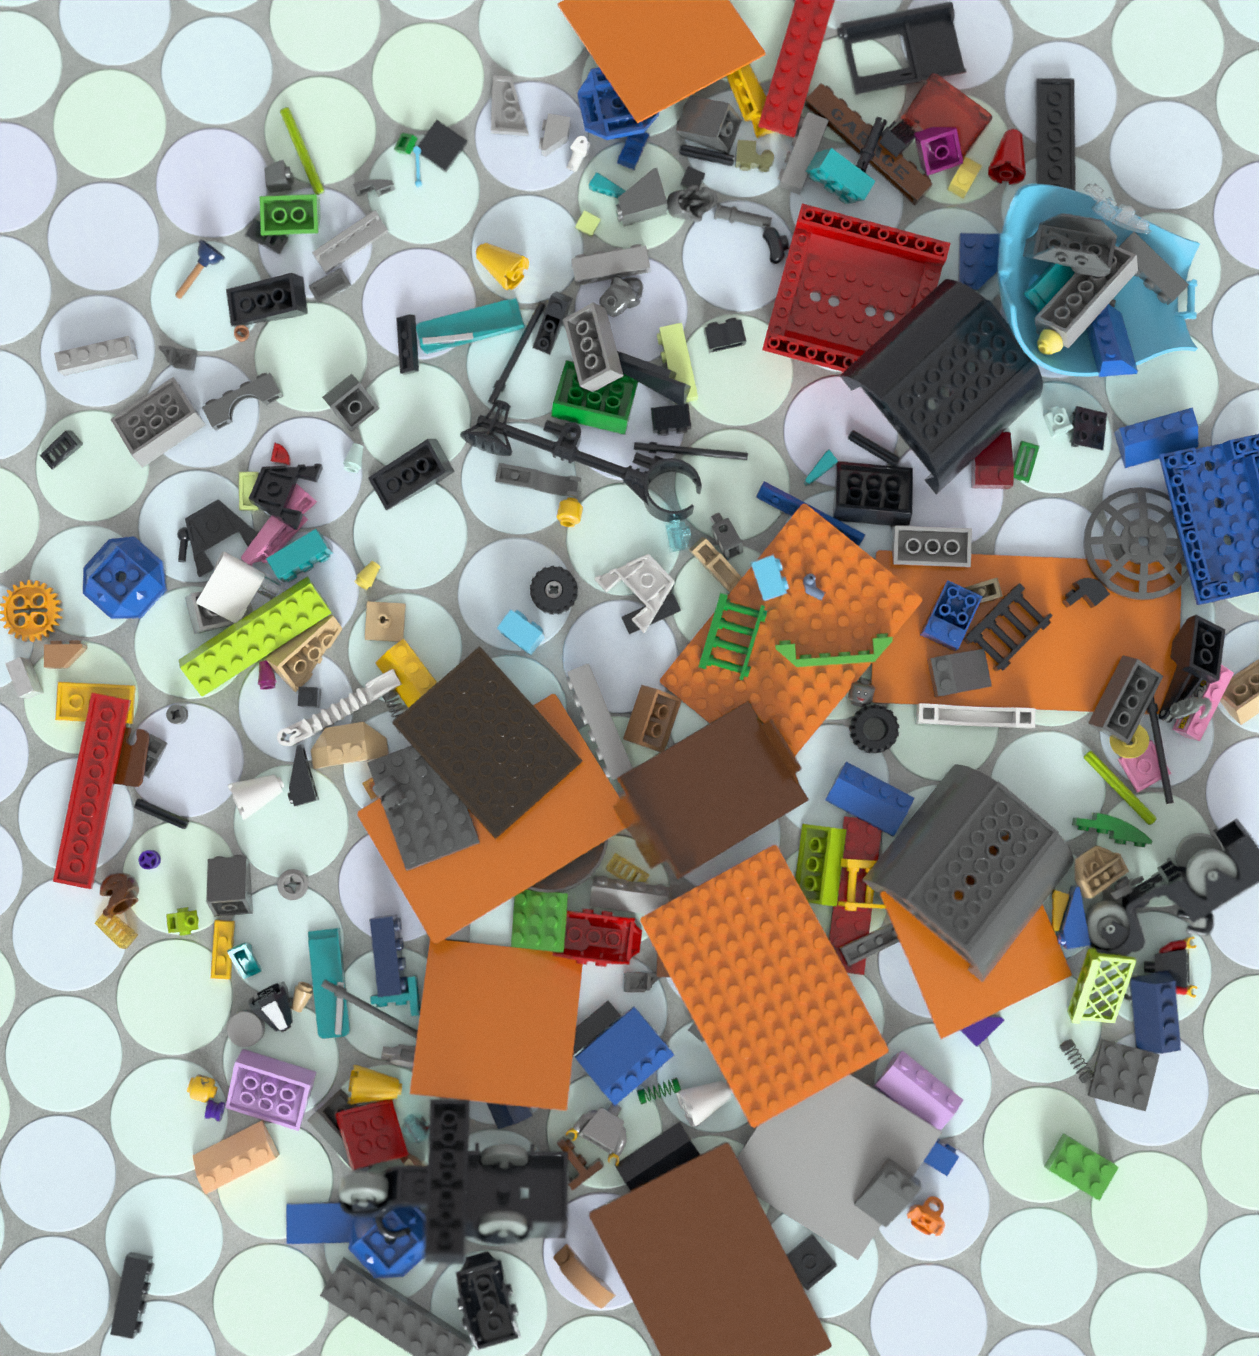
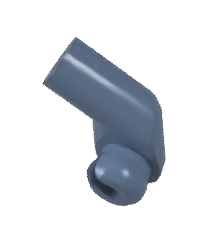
M807 574L803 579L805 592L822 600L825 592L817 588L816 577L813 574Z

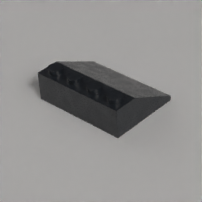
M837 461L833 518L845 522L889 526L910 525L913 506V468Z

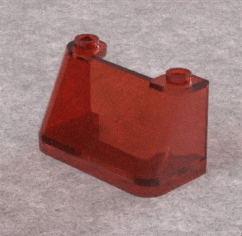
M932 73L901 119H904V122L907 121L910 127L917 128L919 126L923 130L930 127H956L964 160L989 127L992 115L941 76Z

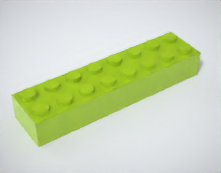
M307 576L178 660L180 669L201 697H203L330 615L331 610Z

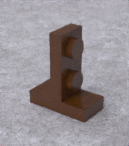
M562 1136L557 1140V1145L563 1152H568V1159L578 1172L576 1176L568 1181V1186L572 1191L604 1167V1163L600 1158L586 1166V1159L582 1154L578 1155L575 1152L574 1148L576 1147L570 1138L566 1140Z

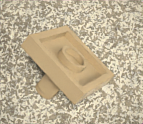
M367 601L365 640L399 642L404 639L406 604Z

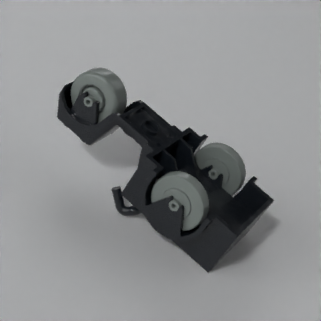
M1237 818L1222 828L1213 830L1220 840L1223 849L1219 842L1211 835L1194 833L1186 836L1181 840L1176 849L1175 858L1177 865H1174L1169 857L1166 859L1167 862L1157 867L1158 872L1137 885L1133 892L1122 896V905L1115 901L1106 900L1094 904L1087 911L1085 918L1090 947L1096 949L1097 953L1127 956L1132 952L1140 951L1146 941L1135 909L1138 907L1143 908L1150 903L1151 899L1159 898L1163 895L1183 909H1178L1177 917L1190 919L1192 923L1201 918L1206 919L1205 928L1187 925L1186 933L1199 936L1209 935L1214 927L1212 911L1259 883V846Z

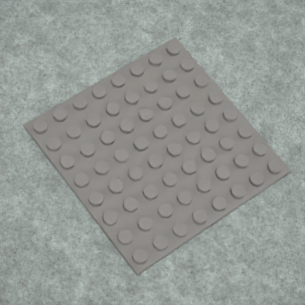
M849 1074L757 1126L737 1159L757 1197L859 1260L881 1224L854 1205L855 1201L888 1158L914 1176L942 1131L852 1074Z

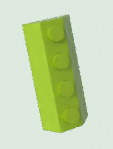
M802 824L795 879L808 903L837 906L842 869L841 859H843L847 829Z

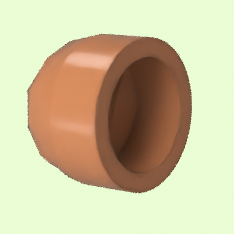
M244 325L237 326L234 329L235 339L239 342L246 341L249 338V329Z

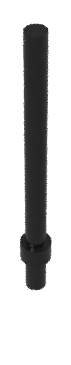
M539 301L499 380H496L493 386L494 390L488 399L490 404L494 405L500 393H503L506 387L505 383L546 306L543 302Z
M634 442V450L649 451V453L654 454L656 452L738 460H747L748 453L660 445L657 442Z
M1153 696L1146 711L1150 716L1166 804H1171L1174 801L1157 716L1159 710Z

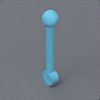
M416 146L413 148V152L416 155L415 185L420 187L422 185L419 161L421 148Z

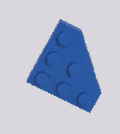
M959 234L958 282L978 291L998 272L1000 234Z

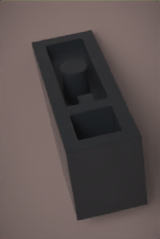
M301 744L297 745L289 784L290 792L288 793V799L290 804L293 803L294 807L319 800L304 745Z

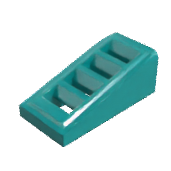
M597 172L589 183L591 191L617 199L626 192V190Z
M829 449L806 477L805 486H809L837 464V458Z

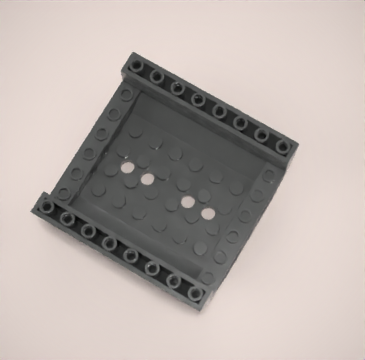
M954 764L862 880L874 891L884 890L966 959L971 964L967 970L983 982L1071 868L1074 858L1069 846L1058 834V831L1003 784L971 767ZM1001 831L1008 833V841H1003L1000 838ZM990 846H994L997 849L996 856L989 854L988 849ZM967 875L973 877V886L966 884L965 878ZM955 890L962 893L963 898L961 901L955 900L953 896Z

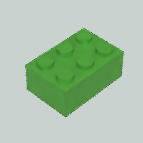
M1065 1133L1062 1134L1044 1165L1047 1170L1098 1201L1102 1198L1119 1168L1113 1162Z

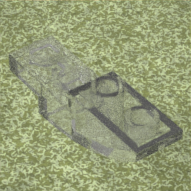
M1088 183L1083 188L1096 202L1091 209L1106 221L1129 231L1150 234L1151 230L1148 228L1150 224L1142 217L1139 219L1135 215L1136 210L1132 206L1120 204L1116 208L1117 203L1111 197L1106 198L1102 194L1104 190L1096 183L1094 185Z

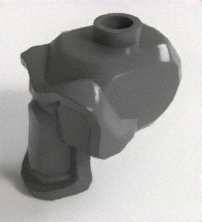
M692 185L686 190L671 192L667 197V210L673 218L691 219L694 222H700L703 212L710 211L716 205L718 200L717 194L708 187H702L700 190L698 185Z
M615 276L609 288L600 297V306L605 308L607 314L612 317L620 315L627 308L638 306L643 293V283L635 277L621 279L619 276Z

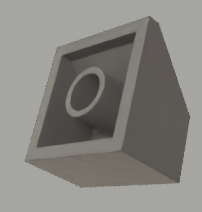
M350 374L322 397L350 432L380 409L353 374Z

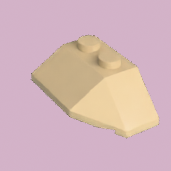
M365 722L327 727L311 749L313 769L373 760L389 754L387 738Z
M1097 845L1075 859V882L1080 887L1083 898H1093L1129 872L1121 854L1113 853Z

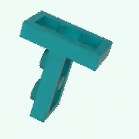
M417 975L408 977L409 992L386 997L372 995L370 997L371 1005L376 1004V1007H386L388 1003L395 1002V1005L398 1006L406 1005L407 1001H410L411 1016H419L420 1000Z

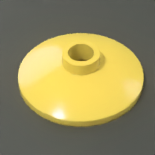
M1138 725L1131 739L1132 745H1127L1110 736L1112 750L1123 758L1139 757L1149 746V735L1141 725Z

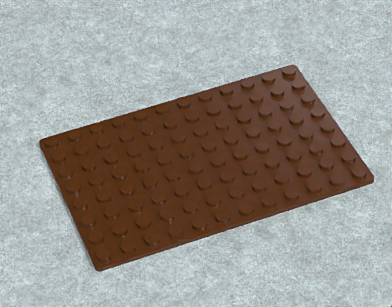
M728 1142L722 1143L589 1212V1218L661 1356H816L831 1348L832 1344Z

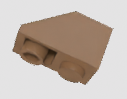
M71 640L69 644H62V641H50V644H44V668H69L87 650V645L81 644L80 640Z

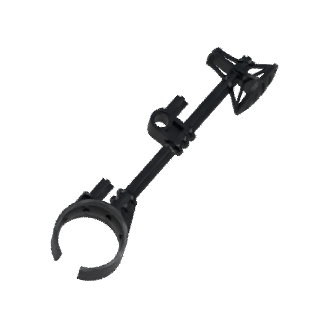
M495 400L494 405L486 416L480 415L475 426L462 431L460 434L464 441L490 454L511 456L513 451L508 437L551 452L553 458L560 457L561 461L566 459L570 464L578 462L622 478L623 483L644 502L648 512L656 519L664 522H678L688 518L693 514L694 505L691 504L689 507L678 511H670L658 506L652 500L648 491L649 484L654 478L666 472L682 473L694 482L696 492L701 494L702 484L699 474L693 466L683 460L676 458L665 459L657 455L651 458L636 452L632 463L649 470L643 473L639 468L636 470L632 469L631 465L623 467L579 451L581 428L576 423H565L563 426L547 420L543 431L559 436L557 442L507 425L511 406L502 400ZM497 407L498 410L495 414V417L493 419L489 418L493 413L494 409ZM504 410L506 411L504 417V422L502 423L499 422V420ZM479 427L488 429L484 432H472ZM496 432L501 435H504L506 444L503 441H501L494 433ZM572 432L575 433L576 436L569 437L567 434Z

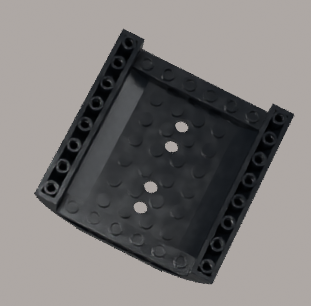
M945 279L840 375L851 391L859 387L863 389L931 473L924 481L936 495L1041 396L1043 391V380L1037 363L1025 353L1015 338L1009 324L992 302L985 299L971 287L951 279ZM982 350L988 352V360L982 357ZM969 362L974 363L976 367L975 372L969 370ZM943 387L948 388V397H945L942 394ZM930 399L935 401V409L929 407L928 402Z

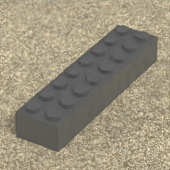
M343 1257L319 1295L412 1356H468L474 1346L470 1337L378 1278H374L370 1273Z

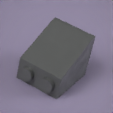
M689 96L684 105L681 119L677 123V132L683 139L729 154L742 119L729 103Z
M653 168L618 197L616 215L618 221H622L623 227L667 215L668 203L657 168Z
M234 855L233 857L226 858L216 856L208 859L206 903L214 916L253 914L251 870L247 856Z

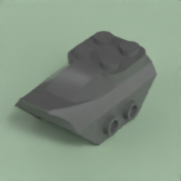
M1060 213L1041 222L1037 232L1026 239L1023 257L1070 266L1074 272L1079 274L1104 277L1110 273L1117 235L1101 219Z

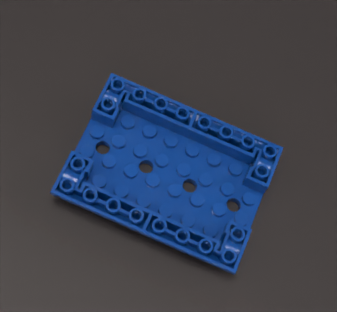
M1259 434L1236 438L1222 444L1195 449L1194 447L1158 455L1196 604H1208L1259 592ZM1206 461L1211 464V471L1205 468ZM1215 498L1221 501L1220 508L1215 506ZM1225 535L1230 537V545L1224 542ZM1234 572H1237L1240 575L1239 582H1236L1234 580Z

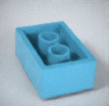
M773 555L751 563L764 601L787 594L786 589H789L786 578H781L779 571L783 569L779 558L775 559Z
M510 610L497 629L510 641L529 655H532L545 638L543 629L533 621L531 623L527 622V617L519 610L515 612Z

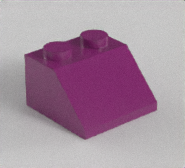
M930 127L914 133L920 166L927 176L963 164L956 127Z

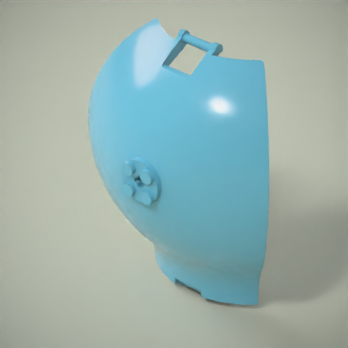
M1048 184L1021 186L1014 195L1006 215L1002 233L1000 234L998 285L1002 307L1008 324L1025 353L1040 366L1064 375L1098 376L1086 329L1069 348L1063 346L1060 351L1051 355L1042 354L1038 350L1037 341L1040 335L1036 331L1035 317L1039 312L1023 293L1045 271L1051 262L1023 257L1026 239L1037 232L1041 222L1060 213L1101 219L1117 235L1115 246L1119 247L1128 236L1135 232L1185 281L1200 243L1176 235L1123 208L1078 191ZM1133 276L1113 298L1116 300L1114 308L1122 313L1136 366L1165 353L1181 350L1196 351L1198 349L1189 335L1185 319L1197 318V313L1195 312V287L1197 286V280L1187 281L1189 286L1187 287V311L1178 312V297L1169 305L1162 303L1153 290H1149L1144 286V281L1139 276Z

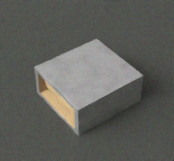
M19 657L5 663L18 697L30 699L44 693L30 659Z

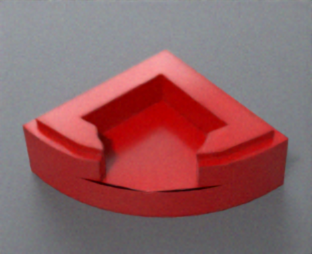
M274 442L271 462L290 466L291 460L288 451L282 445Z

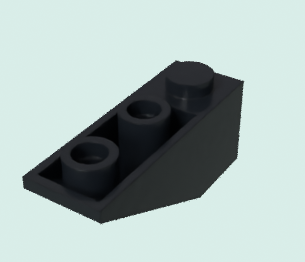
M557 291L550 296L532 348L549 355L551 354L564 324L563 319L567 317L572 297Z

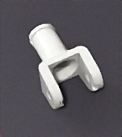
M584 136L577 137L570 147L573 153L566 168L576 173L583 157H588L590 143Z

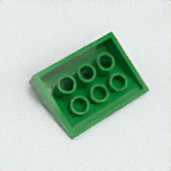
M566 360L553 401L551 417L625 435L638 381L623 374L622 377L592 392L580 387L574 362Z

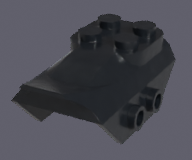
M488 1251L466 1257L462 1269L456 1272L459 1294L457 1304L459 1310H463L464 1330L468 1329L475 1350L522 1338L516 1315H518L517 1305L512 1303L511 1300L513 1295L512 1286L510 1283L507 1284L501 1260L495 1259Z

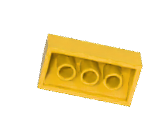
M405 639L391 647L375 662L383 674L394 669L399 681L402 683L394 689L408 708L438 683Z

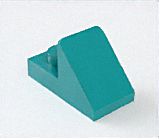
M245 942L227 950L243 979L262 972L261 966L253 955L250 943Z

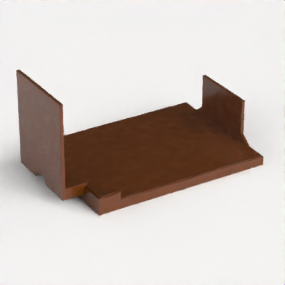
M749 701L651 759L619 776L617 780L625 794L613 808L626 830L630 832L649 868L652 869L666 860L676 878L680 879L804 804L809 799L796 776V773L802 770V767L775 723L770 719L764 724L758 718Z

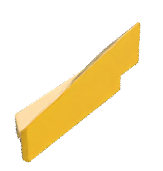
M750 64L727 75L726 77L744 120H752L756 138L773 133L774 131L758 127L767 97Z

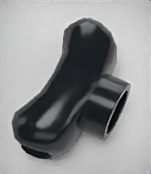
M767 227L763 233V238L770 249V262L778 264L785 256L784 251L789 250L788 238L786 235L780 236L776 228Z

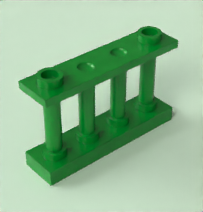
M720 593L698 667L707 669V666L711 667V665L741 673L739 679L743 680L744 677L748 678L751 666H748L760 622H765L768 611L764 610L765 606L761 605L760 610L732 603L730 602L731 600L727 599L728 595ZM729 609L756 617L755 628L752 629L725 621V618H722L724 610L728 611ZM725 628L752 636L749 648L719 639L720 637L716 636L718 629ZM718 646L745 654L744 665L741 666L714 658V655H711L713 647L717 648Z

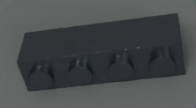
M133 1252L126 1255L110 1335L134 1339L138 1333H141L143 1322L140 1321L141 1315L145 1313L147 1302H144L145 1295H148L151 1283L148 1282L149 1275H152L155 1263H152L153 1256Z

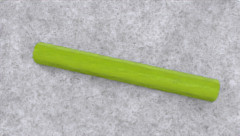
M288 107L280 110V114L314 193L317 195L324 192L322 183L292 113Z
M1089 751L1084 755V759L1148 825H1152L1157 820V817L1093 751Z

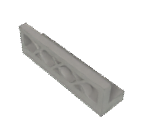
M375 210L312 253L325 273H328L388 233V229Z

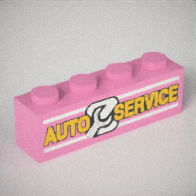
M1221 665L1219 681L1211 684L1202 680L1190 697H1207L1210 699L1212 706L1209 714L1203 719L1199 718L1205 710V705H1203L1198 712L1177 719L1172 730L1185 738L1200 741L1234 672Z

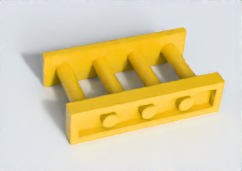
M841 859V867H847L849 879L847 902L838 901L839 906H845V910L856 911L857 907L886 909L884 903H873L874 890L867 884L865 903L855 902L856 876L859 868H865V872L868 873L877 861Z

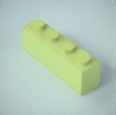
M682 323L659 327V333L656 335L658 345H662L664 351L660 352L662 363H666L667 369L677 373L674 380L691 386L686 402L698 400Z

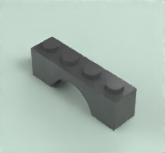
M262 373L256 377V380L242 383L239 389L235 391L229 390L223 393V397L207 401L202 409L212 428L217 431L232 423L235 407L245 399H258L268 405L282 398L283 395L271 373Z

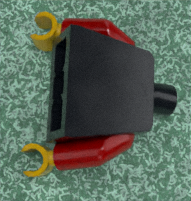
M1195 937L1171 941L1159 949V953L1155 954V961H1144V973L1162 971L1170 973L1175 980L1177 995H1188L1193 998L1197 996L1191 994V989L1198 988L1190 984L1189 949L1197 947V945L1191 946L1189 941L1195 939Z

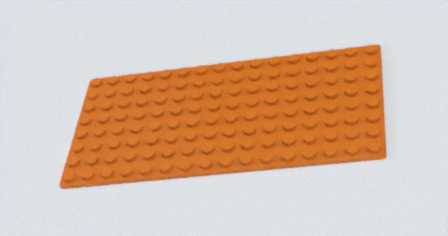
M879 550L876 552L875 560L921 596L922 602L894 635L891 644L875 662H872L871 684L875 687L873 703L913 705L921 703L1094 712L1124 655L1140 660L1163 675L1154 694L1155 704L1158 705V710L1160 711L1177 664L1170 656L1173 639L1180 630L1181 586L1163 597L1152 600L1129 599L1107 589L1110 595L1095 607L1091 608L1081 597L1074 604L1066 608L1062 601L1066 599L1064 595L1074 588L1076 591L1072 585L1074 582L1083 578L1098 580L1092 573L1086 559L971 554V567L897 565L893 564L892 551ZM1095 559L1103 574L1112 566L1108 560ZM1128 561L1123 566L1130 572L1140 574L1139 564ZM1159 562L1148 564V575L1158 573L1165 568ZM1178 563L1175 569L1182 575V565ZM1118 571L1109 579L1123 589L1139 592V581L1127 578ZM1168 573L1159 579L1147 581V593L1163 590L1173 585L1175 580ZM994 578L999 580L1003 596L978 605L965 636L1019 583L1025 588L1021 592L1023 597L1043 617L1049 613L1053 615L1049 619L1051 623L1044 630L1040 628L1009 660L1011 663L1005 670L995 671L993 668L998 663L985 651L991 687L940 697L934 696L928 659L983 649L978 643L972 642L967 644L962 640L959 649L953 651L920 635L947 580L963 588ZM1012 601L1009 604L1010 611L1030 631L1038 624L1018 602ZM999 615L995 619L996 624L1016 644L1025 637L1005 616ZM986 628L981 633L983 638L1003 658L1011 651L991 629L988 630Z

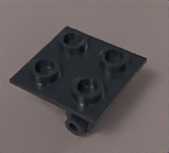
M1076 406L1074 412H1072L1073 423L1071 424L1073 429L1070 431L1073 433H1071V440H1069L1071 447L1084 446L1103 451L1107 413Z

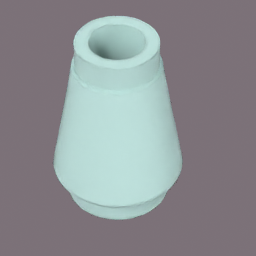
M352 444L343 462L344 470L358 473L359 469H361L362 445Z

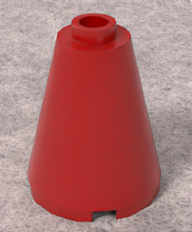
M1010 129L1004 133L988 167V176L997 183L1002 184L1003 181L1009 182L1008 185H1014L1024 181L1026 167L1023 135L1017 129Z

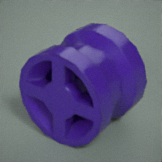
M146 850L140 854L138 862L144 869H155L160 865L161 857L155 850Z
M209 1099L204 1118H214L220 1122L224 1114L225 1102L216 1103L214 1100Z

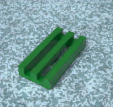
M1025 441L1020 442L1014 461L1015 479L1029 483L1040 446ZM1024 446H1026L1027 448L1018 475L1016 474L1017 468L1019 465ZM1031 448H1033L1034 451L1029 464L1026 477H1024L1023 473L1028 460V456Z

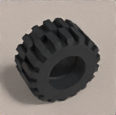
M869 705L857 711L851 719V725L849 726L850 738L853 739L854 745H857L861 751L880 753L891 748L897 741L896 738L899 736L898 728H900L897 723L898 719L891 710L886 709L887 707ZM870 718L880 719L885 726L884 736L879 740H870L864 734V723Z

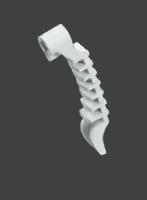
M394 669L368 682L365 688H358L356 693H350L349 697L340 699V702L337 704H331V707L328 709H322L319 714H313L310 719H303L280 730L277 740L283 746H293L306 738L316 735L317 732L323 731L326 727L334 725L335 722L343 720L344 717L352 715L353 712L362 709L367 704H371L372 701L378 700L402 683L399 681ZM286 734H293L289 738L290 741H285Z

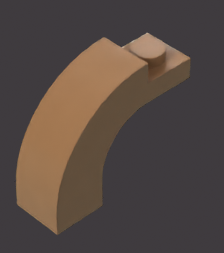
M565 1244L552 1257L568 1281L598 1308L603 1309L616 1296L605 1281L598 1278L585 1266L568 1244Z

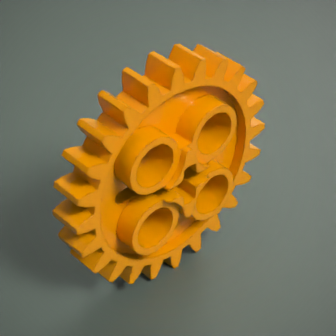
M28 580L27 585L23 581H20V587L13 585L14 591L7 589L9 596H2L6 602L0 603V606L4 607V610L0 611V614L4 615L0 621L7 622L3 628H10L8 634H15L16 639H20L22 636V641L25 642L28 638L30 642H35V637L39 641H42V635L49 637L48 631L55 633L53 626H60L56 620L63 618L58 615V612L63 611V609L57 606L62 601L55 600L59 595L57 593L52 594L53 588L49 587L47 589L46 583L40 586V581L37 580L33 585V582ZM42 596L44 602L38 606L37 599ZM23 597L25 602L23 606L19 607L18 600ZM48 609L47 612L14 613L15 610ZM43 615L44 622L39 625L37 620L39 616ZM22 616H24L25 623L22 626H20L18 621Z

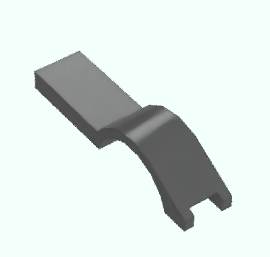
M499 463L495 482L534 489L553 495L578 497V492H576L577 486L582 478L552 475L536 469Z

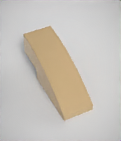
M701 537L689 549L696 559L729 593L742 579L731 564L706 538Z

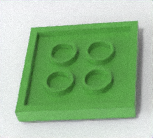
M526 889L514 897L511 947L564 952L568 893H543Z

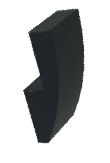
M256 219L252 221L245 234L247 238L278 254L281 253L289 239L286 235H261V222Z

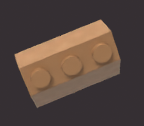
M641 685L623 740L660 753L664 751L682 702L681 698Z

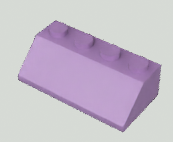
M904 1051L892 1057L874 1085L888 1098L939 1130L949 1122L963 1102L960 1096Z

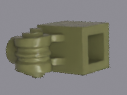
M738 140L735 168H739L742 171L758 168L760 172H769L774 162V154L770 150H765L759 155L756 152L757 141Z

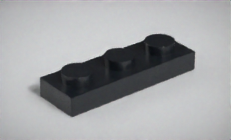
M408 314L396 318L400 374L403 375L419 371L415 315Z
M670 594L665 598L650 625L681 611L674 594ZM646 606L621 617L629 635L640 630L632 621V618Z

